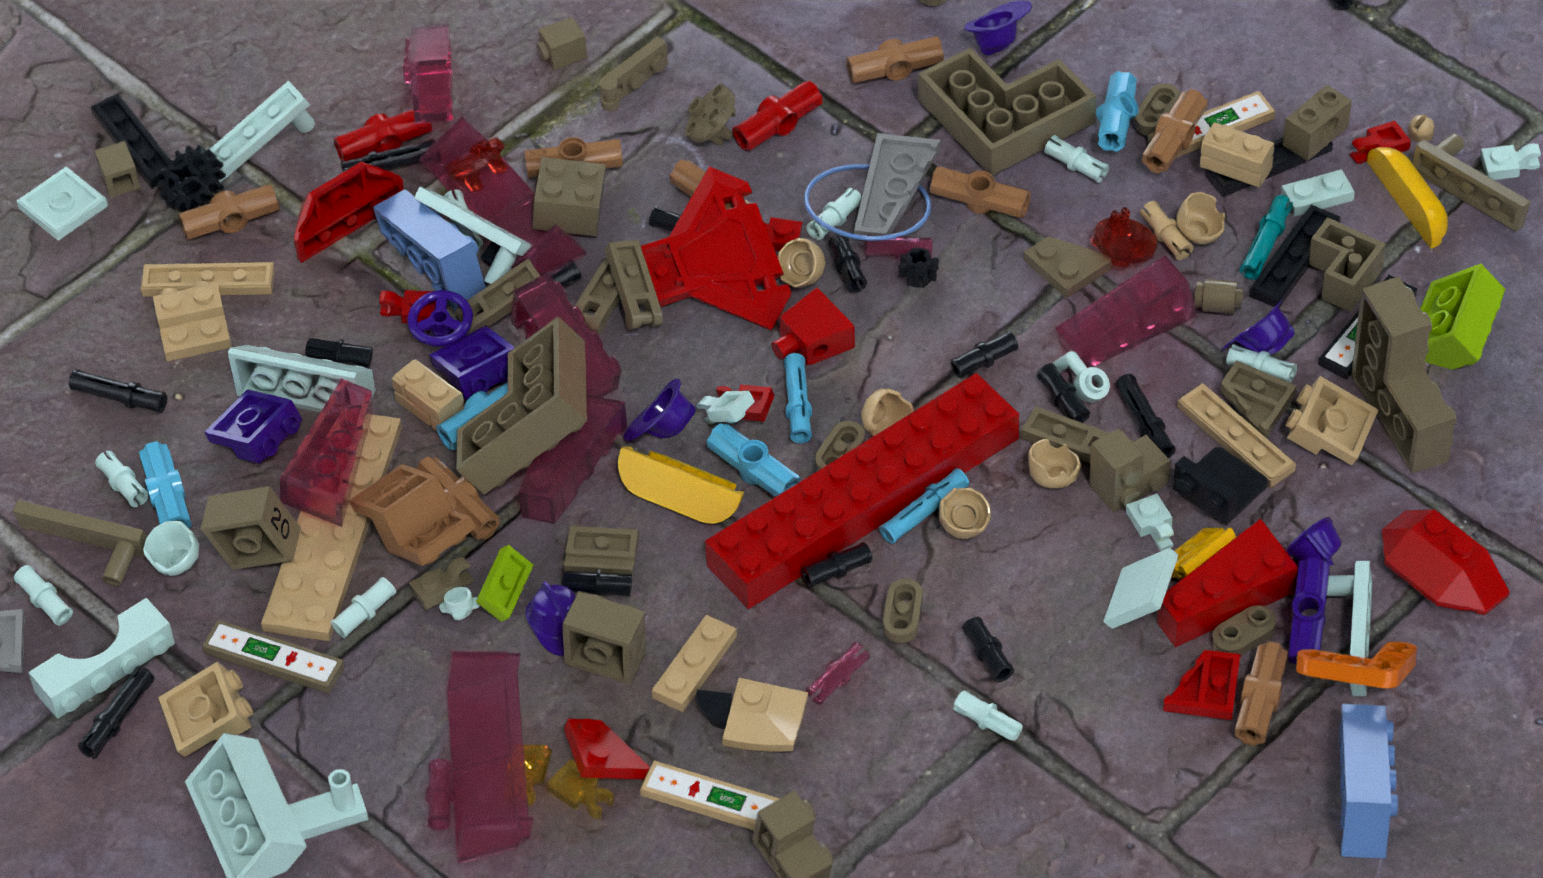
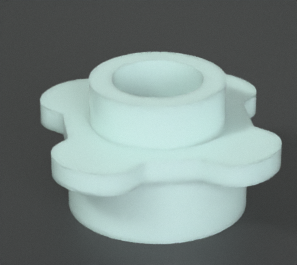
M456 587L445 594L444 602L440 604L439 608L442 613L452 615L454 620H462L469 616L473 609L479 608L480 605L476 602L478 597H472L471 591L468 588Z

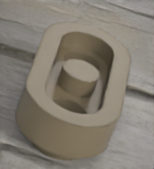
M1166 83L1155 85L1150 89L1138 107V115L1135 116V128L1139 133L1148 136V134L1155 132L1161 115L1164 112L1169 113L1180 97L1179 89Z
M843 421L835 425L815 455L816 471L864 443V428L854 421Z
M904 578L894 581L888 588L883 617V631L885 636L892 642L907 643L918 634L923 604V590L918 582Z
M1255 605L1219 624L1213 631V650L1237 653L1242 656L1269 640L1274 635L1276 629V616L1274 612L1265 606ZM1229 634H1230V635H1234L1235 637L1230 638V637H1227L1226 635H1229Z

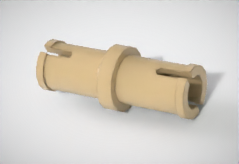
M1150 201L1145 204L1144 207L1148 210V213L1141 208L1140 216L1154 230L1155 238L1159 242H1164L1177 260H1183L1188 257L1189 253H1187L1185 248L1192 252L1194 247L1179 231L1177 222L1174 219H1169L1156 201Z

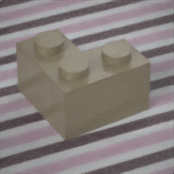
M1327 217L1311 238L1309 265L1325 272L1322 299L1351 312L1361 299L1362 288L1372 285L1383 270L1386 243Z
M1118 428L1091 443L1089 486L1114 513L1126 507V504L1137 501L1152 491L1161 490L1169 483L1171 461L1147 435L1132 442Z
M795 790L757 812L752 841L778 878H829L833 864L832 854L824 843L819 844L812 835L816 818L815 811L809 801L806 799L801 800Z

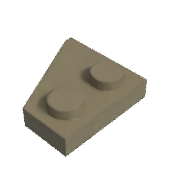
M1050 236L1024 251V261L1066 298L1114 268L1115 259L1112 256Z
M1235 361L1221 382L1220 392L1255 429L1267 438L1295 397L1297 386L1244 363Z

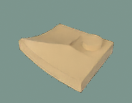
M739 678L723 735L722 746L767 752L793 751L806 708L808 692Z

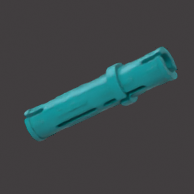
M1284 195L1275 196L1266 216H1262L1259 222V231L1239 268L1240 273H1244L1243 276L1250 280L1258 279L1277 237L1283 234L1286 228V218L1293 208V202H1289L1290 199Z

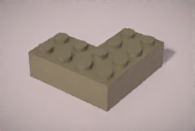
M971 47L918 73V100L986 172L992 175L1045 149L1049 140L1054 142L1051 140L1053 135L1063 140L1094 124L1096 120V95L1060 59L1008 85Z
M1398 276L1364 287L1361 290L1351 377L1367 403L1378 409L1376 415L1378 421L1412 474L1449 461L1450 449L1453 446L1454 425L1457 423L1454 409L1450 405H1446L1441 397L1438 384L1434 380L1431 381L1425 372V358L1429 352L1428 337L1429 332L1432 330L1431 320L1428 314L1422 312L1417 305L1412 289L1406 288Z
M555 318L508 353V393L457 429L456 471L484 495L494 487L502 486L508 477L519 469L527 468L544 451L552 450L565 436L580 430L587 421L585 340L561 318Z

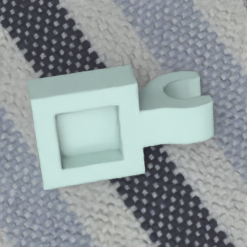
M1528 144L1515 152L1514 145L1481 149V160L1485 175L1493 180L1519 177L1521 169L1534 170L1540 168L1538 157L1541 156L1538 144Z
M726 391L718 398L704 396L696 404L697 409L703 408L707 410L708 415L703 419L707 424H714L715 422L735 423L745 416V411L755 401L749 391Z
M1158 494L1126 504V514L1140 537L1151 534L1160 551L1173 547V543L1169 538L1174 535L1171 528L1172 516Z

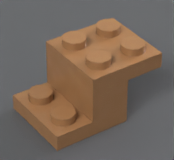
M401 464L349 500L354 512L372 519L387 552L421 566L437 560L440 553L450 546L461 543L465 540L467 534L476 529L470 516L452 509L437 476Z

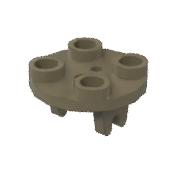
M720 83L703 98L696 97L688 108V112L691 115L684 134L697 143L710 140L717 145H722L724 138L731 140L733 133L725 124L730 116L734 117L736 114V109L734 108L735 94L724 84Z

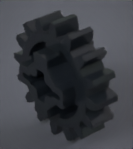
M188 145L184 154L177 150L175 151L176 159L173 161L166 159L165 162L169 167L167 170H160L159 173L164 176V179L157 182V185L163 189L159 193L160 197L173 210L177 209L182 213L198 208L200 205H207V201L216 195L214 194L215 191L224 188L219 183V180L225 178L226 174L221 170L224 164L211 150H206L201 145H198L194 150Z

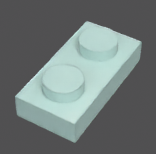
M1342 169L1282 185L1281 195L1290 199L1289 202H1293V208L1290 211L1293 217L1305 214L1311 204L1324 209L1354 201L1355 193Z

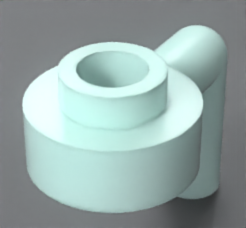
M1070 351L1053 362L1060 373L1069 367L1076 375L1074 379L1075 393L1082 401L1095 403L1108 394L1110 382L1107 375L1099 368H1087L1076 352ZM1092 379L1097 383L1098 388L1092 384Z

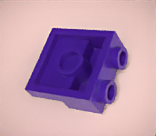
M485 325L462 337L457 342L429 354L432 365L448 378L449 384L463 393L464 399H468L479 391L487 392L489 387L508 381V353L515 347Z
M247 389L204 433L209 442L232 448L237 458L260 464L263 460L277 452L279 444L285 438L298 431L300 422L303 419L292 400Z

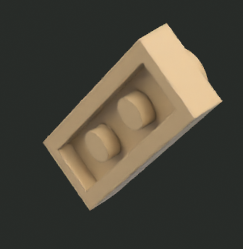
M705 615L652 689V698L684 712L696 695L697 689L701 688L736 639V628Z

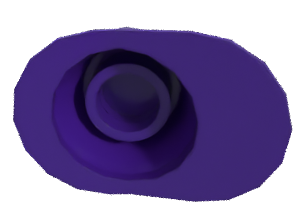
M1027 0L1008 2L996 7L982 17L968 22L964 28L966 31L973 32L975 40L984 55L994 54L1004 50L1016 40L1017 21L1030 12L1032 3Z
M1283 300L1266 317L1227 343L1221 349V352L1236 343L1258 353L1263 350L1273 355L1280 351L1295 333L1294 328L1278 307Z
M675 378L670 381L655 400L631 422L623 435L625 441L634 440L645 432L659 438H670L679 434L684 429L696 409L679 391L681 386L680 379Z
M1326 517L1300 534L1288 546L1286 552L1298 563L1307 558H1319L1324 562L1330 563V566L1334 565L1332 556L1340 549L1342 541L1333 525L1332 519Z
M544 581L541 584V589L536 592L527 605L525 616L542 646L557 656H564L563 622L576 596L568 587L549 585Z

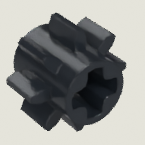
M912 248L906 255H900L898 276L899 278L906 277L907 286L925 288L930 281L937 280L939 261L938 258H931L929 249Z

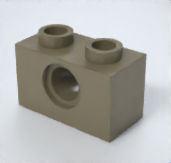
M1325 85L1285 119L1283 146L1306 161L1310 160L1349 127L1352 100L1329 85Z

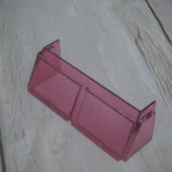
M464 117L458 119L419 158L435 174L447 190L452 191L455 199L457 197L454 190L462 191L469 210L533 245L525 254L517 256L514 264L511 266L512 269L529 258L542 277L543 272L548 274L568 263V261H575L587 254L570 233H565L556 224L549 231L532 229L534 191L486 137Z
M507 651L451 652L446 683V703L457 863L516 849L519 847L520 841L530 839L533 817L528 816L518 684V668L521 653H508Z

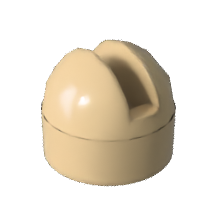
M1423 114L1413 117L1409 123L1408 136L1418 143L1422 140L1430 141L1434 136L1435 126L1433 120Z

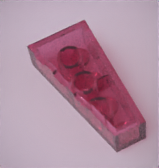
M449 24L411 27V37L405 38L403 75L404 82L411 83L415 124L453 120V97L451 95L453 90L452 51Z
M1164 255L1055 329L1061 346L1067 353L1070 351L1076 352L1086 367L1089 368L1198 317L1188 281Z
M547 272L514 290L511 323L517 330L522 327L526 330L528 334L526 339L559 317L585 340L587 405L619 388L622 373L620 364L615 357L608 356L603 349V343L599 335L595 331L591 332L580 309L577 306L573 307L567 300L565 289L560 282H554Z
M341 378L279 479L280 501L283 504L340 527L343 526L372 417V390Z
M586 394L587 421L583 427L577 432H571L565 436L552 450L544 451L529 465L519 490L522 518L551 524L557 522L578 494L577 489L585 479L588 480L594 473V466L602 456L606 457L612 449V442L618 435H622L627 429L624 401Z

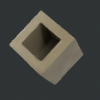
M573 17L538 29L539 43L536 44L537 52L542 61L547 60L553 71L587 58L585 35Z
M125 141L94 150L99 172L110 198L140 189L136 167Z

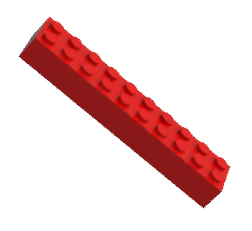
M975 373L705 540L707 567L749 610L801 577L803 566H808L827 558V554L832 551L839 553L879 528V526L886 523L923 495L927 486L932 483L937 484L955 468L966 473L1019 439V413L981 376Z

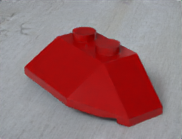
M361 161L309 192L301 204L294 234L297 259L303 263L374 220L376 216L373 207L404 190L402 177Z
M1435 509L1406 510L1382 529L1384 564L1436 606L1475 611L1476 614L1486 615L1509 596L1510 591L1487 549Z

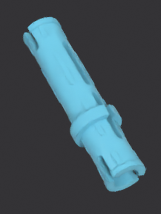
M792 353L784 359L788 404L785 411L787 418L790 420L791 440L796 443H806L812 437L810 417L813 411L811 403L808 402L805 358L799 353Z
M955 468L937 484L932 483L927 486L923 495L886 523L879 526V532L885 541L889 544H894L900 537L939 509L941 499L952 489L967 488L969 480L965 473Z

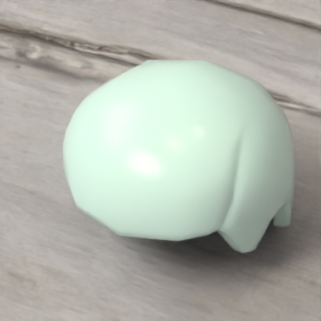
M166 521L154 527L146 537L143 551L146 558L158 572L164 575L176 576L189 570L199 557V542L194 533L183 522Z

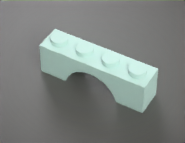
M147 598L117 616L119 622L118 635L113 644L104 652L85 659H73L56 654L28 672L35 694L57 719L68 712L76 710L83 702L97 693L104 692L110 685L127 674H131L136 666H141L155 656L165 653L169 647L175 644L170 623Z

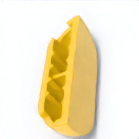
M1379 147L1370 150L1367 163L1429 248L1437 247L1441 244L1442 238L1448 229V216L1443 204L1402 152L1389 147Z
M621 447L618 470L621 480L630 492L640 498L708 524L719 523L728 519L741 504L744 492L735 491L736 484L658 452L650 450L648 455H644L634 451L632 447Z

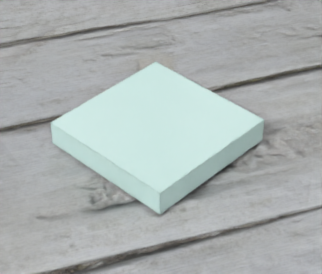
M68 167L63 168L17 200L18 208L58 241L108 207L107 199Z
M1167 548L1123 567L1103 622L1113 629L1160 610L1178 554L1171 548Z

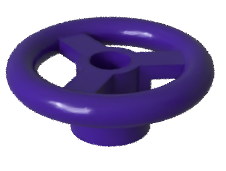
M448 290L429 292L421 296L411 306L407 319L408 328L411 334L423 344L429 346L450 345L460 340L469 331L473 321V311L469 302L456 292ZM448 300L456 303L462 309V322L450 316L447 311ZM436 301V310L431 313L430 317L417 323L418 314L421 309L427 304ZM430 330L431 336L424 332Z

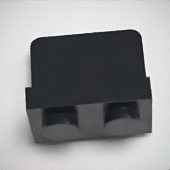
M1221 447L1213 448L1197 464L1185 456L1175 463L1173 490L1225 525H1228L1268 485V479Z

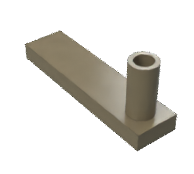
M1450 134L1436 146L1426 140H1422L1416 145L1412 164L1422 177L1516 232L1524 226L1531 201L1453 157L1464 148V142L1459 135Z
M17 500L13 509V513L21 528L112 549V555L102 576V580L111 586H121L134 555L146 558L143 548L147 536L142 529Z

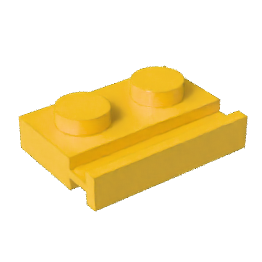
M1203 528L1174 550L1178 554V558L1171 578L1183 579L1237 537L1233 529L1228 528L1224 531L1223 528Z

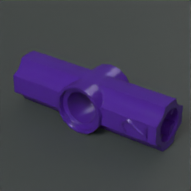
M1307 558L1306 560L1299 561L1296 595L1292 604L1293 621L1288 655L1289 663L1295 665L1297 663L1298 651L1304 649L1321 650L1323 627L1326 623L1325 609L1330 563L1324 562L1319 558ZM1306 609H1314L1318 611L1313 616H1304L1301 614Z

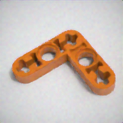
M1400 641L1388 642L1372 659L1304 649L1297 653L1296 671L1311 677L1377 688H1395L1400 685L1415 667L1417 646Z

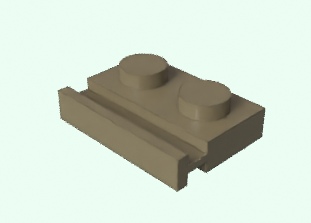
M570 526L565 552L566 558L563 564L564 572L597 573V569H601V573L632 574L633 578L639 543V531L635 529Z

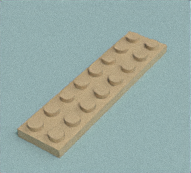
M336 410L297 520L301 530L293 561L282 562L261 622L263 632L324 641L331 640L334 629L330 621L339 616L371 518L354 512L349 500L387 474L402 430L401 418Z

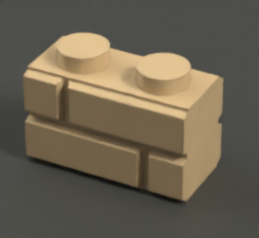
M1213 123L1201 144L1200 167L1256 187H1261L1273 165L1274 143L1259 136L1233 129L1227 125Z
M416 359L408 363L392 378L393 388L395 389V401L427 425H432L435 431H437V425L464 409L463 393Z

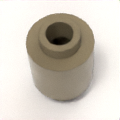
M1206 279L1205 282L1197 281L1194 307L1202 308L1204 312L1234 315L1235 308H1242L1243 289L1237 288L1238 282L1216 279Z

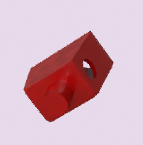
M817 287L781 315L779 319L780 338L771 343L774 354L780 360L789 354L799 353L804 356L805 365H813L855 348V325Z

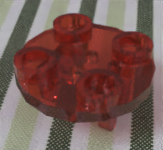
M498 136L487 142L483 139L475 143L468 149L470 155L463 160L461 157L457 158L445 167L449 173L448 176L452 181L462 179L473 193L476 191L480 192L484 188L478 176L481 172V167L488 164L496 175L499 173L503 174L508 170L500 156L501 151L505 148V144Z
M1123 207L1120 213L1117 210H1113L1109 218L1098 222L1091 238L1094 246L1111 258L1114 265L1122 268L1128 267L1130 263H1142L1152 259L1158 246L1155 235L1147 226L1129 219L1130 210L1127 207Z

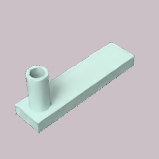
M289 80L209 149L224 164L221 170L226 174V177L220 179L219 183L232 174L290 122L301 133H307L313 129L315 121L305 110L310 104Z
M419 187L414 197L416 200L500 245L484 279L489 284H492L511 271L518 255L531 258L536 248L532 244L435 191Z
M1355 561V575H1329L1327 596H1353L1350 655L1369 658L1372 602L1370 561ZM1350 683L1352 696H1367V686Z
M339 769L329 775L328 781L331 792L288 804L304 840L368 820L357 783L352 785L347 771Z

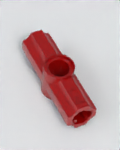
M810 80L803 82L780 98L771 95L761 102L757 113L732 128L733 137L736 139L738 146L747 151L758 146L776 133L779 136H785L793 131L799 118L823 103L822 95L817 86Z
M419 106L392 117L382 113L375 114L365 122L364 127L335 137L333 141L339 159L347 161L368 155L370 151L379 153L399 148L403 141L432 131V126L424 106Z

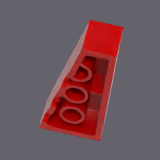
M1260 518L1166 591L1161 608L1157 613V624L1176 648L1213 631L1219 624L1248 607L1255 605L1267 606L1295 593L1298 566Z

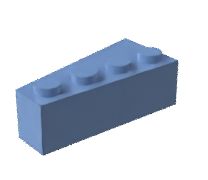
M406 189L373 207L381 234L403 257L408 255L414 269L420 275L426 272L432 281L431 285L435 291H453L468 300L486 288L476 255L479 252L477 244L471 236L466 237L462 234L454 223H448L444 220L438 211L431 210L424 203L416 200L415 196ZM448 300V305L456 311L459 306Z
M1342 704L1339 742L1341 770L1340 799H1342L1340 818L1341 830H1343L1341 856L1386 859L1390 816L1397 817L1398 795L1391 794V791L1395 792L1396 769H1389V767H1394L1395 746L1388 745V742L1392 743L1393 721H1387L1386 706Z

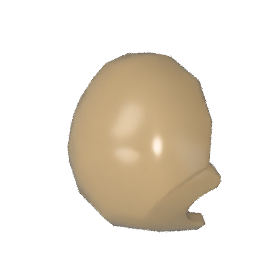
M1203 192L1191 193L1181 204L1176 222L1181 233L1189 241L1205 245L1216 242L1224 232L1225 213L1217 211L1215 197Z
M796 238L791 240L778 253V260L784 275H781V280L793 286V288H804L815 284L824 273L826 264L824 253L816 243L808 239Z
M889 388L876 390L864 403L861 412L863 427L873 437L912 413L913 406L901 396V393Z
M1043 439L1032 444L1028 452L1030 475L1037 484L1043 487L1057 489L1068 487L1077 480L1081 472V463L1078 455L1069 450L1066 444L1055 448L1051 446L1048 439Z
M954 488L941 499L939 521L945 531L957 539L974 538L980 535L989 525L991 508L982 493L972 488Z

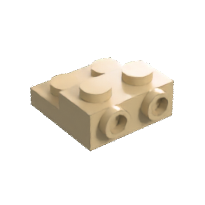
M199 281L189 289L178 291L175 288H166L161 291L160 295L153 296L166 361L232 348L218 283L210 284L207 281Z
M1320 376L1312 386L1306 384L1296 400L1302 404L1300 410L1294 409L1285 425L1291 429L1287 438L1315 455L1321 449H1324L1352 466L1359 457L1378 409Z
M218 661L158 697L177 752L183 757L190 755L214 739L218 741L223 733L239 735L251 728L248 717L253 715V710L248 701L243 696L240 697L238 690L243 688L242 681L234 670L228 671Z

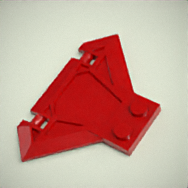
M709 166L670 236L641 245L660 307L692 297L770 331L773 330L792 293L788 284L778 286L775 278L784 275L757 203L746 204L744 197L752 194L749 182ZM732 202L734 208L726 210L725 204ZM763 283L765 289L758 291L756 285Z

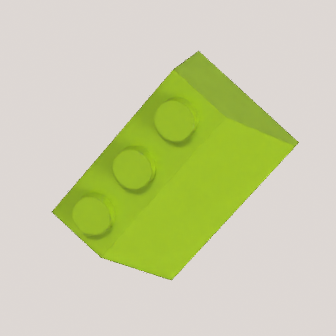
M1482 263L1430 283L1420 308L1422 312L1428 314L1432 324V330L1429 332L1428 337L1429 352L1426 354V363L1454 370L1465 365H1473L1481 358L1483 347L1492 330L1493 321L1500 309V303L1506 290Z

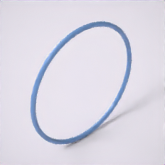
M852 164L829 169L816 176L805 190L804 204L810 216L827 230L852 239L883 241L906 236L919 229L927 221L931 212L929 195L923 186L919 185L918 189L926 201V212L915 226L905 231L884 236H865L836 229L822 221L813 212L809 203V193L812 187L820 179L832 173L850 169H869L870 164Z

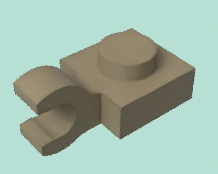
M458 557L449 564L448 569L444 573L440 568H437L408 582L411 593L423 608L428 610L444 602V596L449 590L467 586L474 581L468 571L461 573L464 569L469 568L470 565L464 557Z

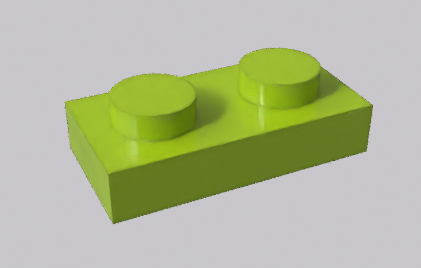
M510 545L500 548L476 602L500 622L509 619L534 565Z

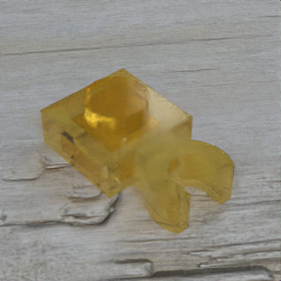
M515 745L506 775L512 784L509 785L505 792V800L511 806H516L520 795H522L521 800L527 806L534 804L536 799V793L533 790L534 784L544 783L552 755V750L546 745Z
M571 759L547 783L548 792L575 810L583 803L587 806L588 813L596 819L602 817V808L596 805L597 802L602 801L609 806L614 804L613 793L605 788H596L598 786V778H582L576 763Z

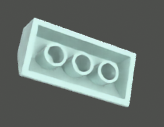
M251 345L232 347L228 351L237 396H241L249 389L290 399L296 408L330 415H334L336 410L366 414L376 391L372 370L362 366H351L328 359L321 360L297 353H286L271 350L267 347Z
M223 733L186 779L185 783L226 877H274L286 872L307 846L259 740Z

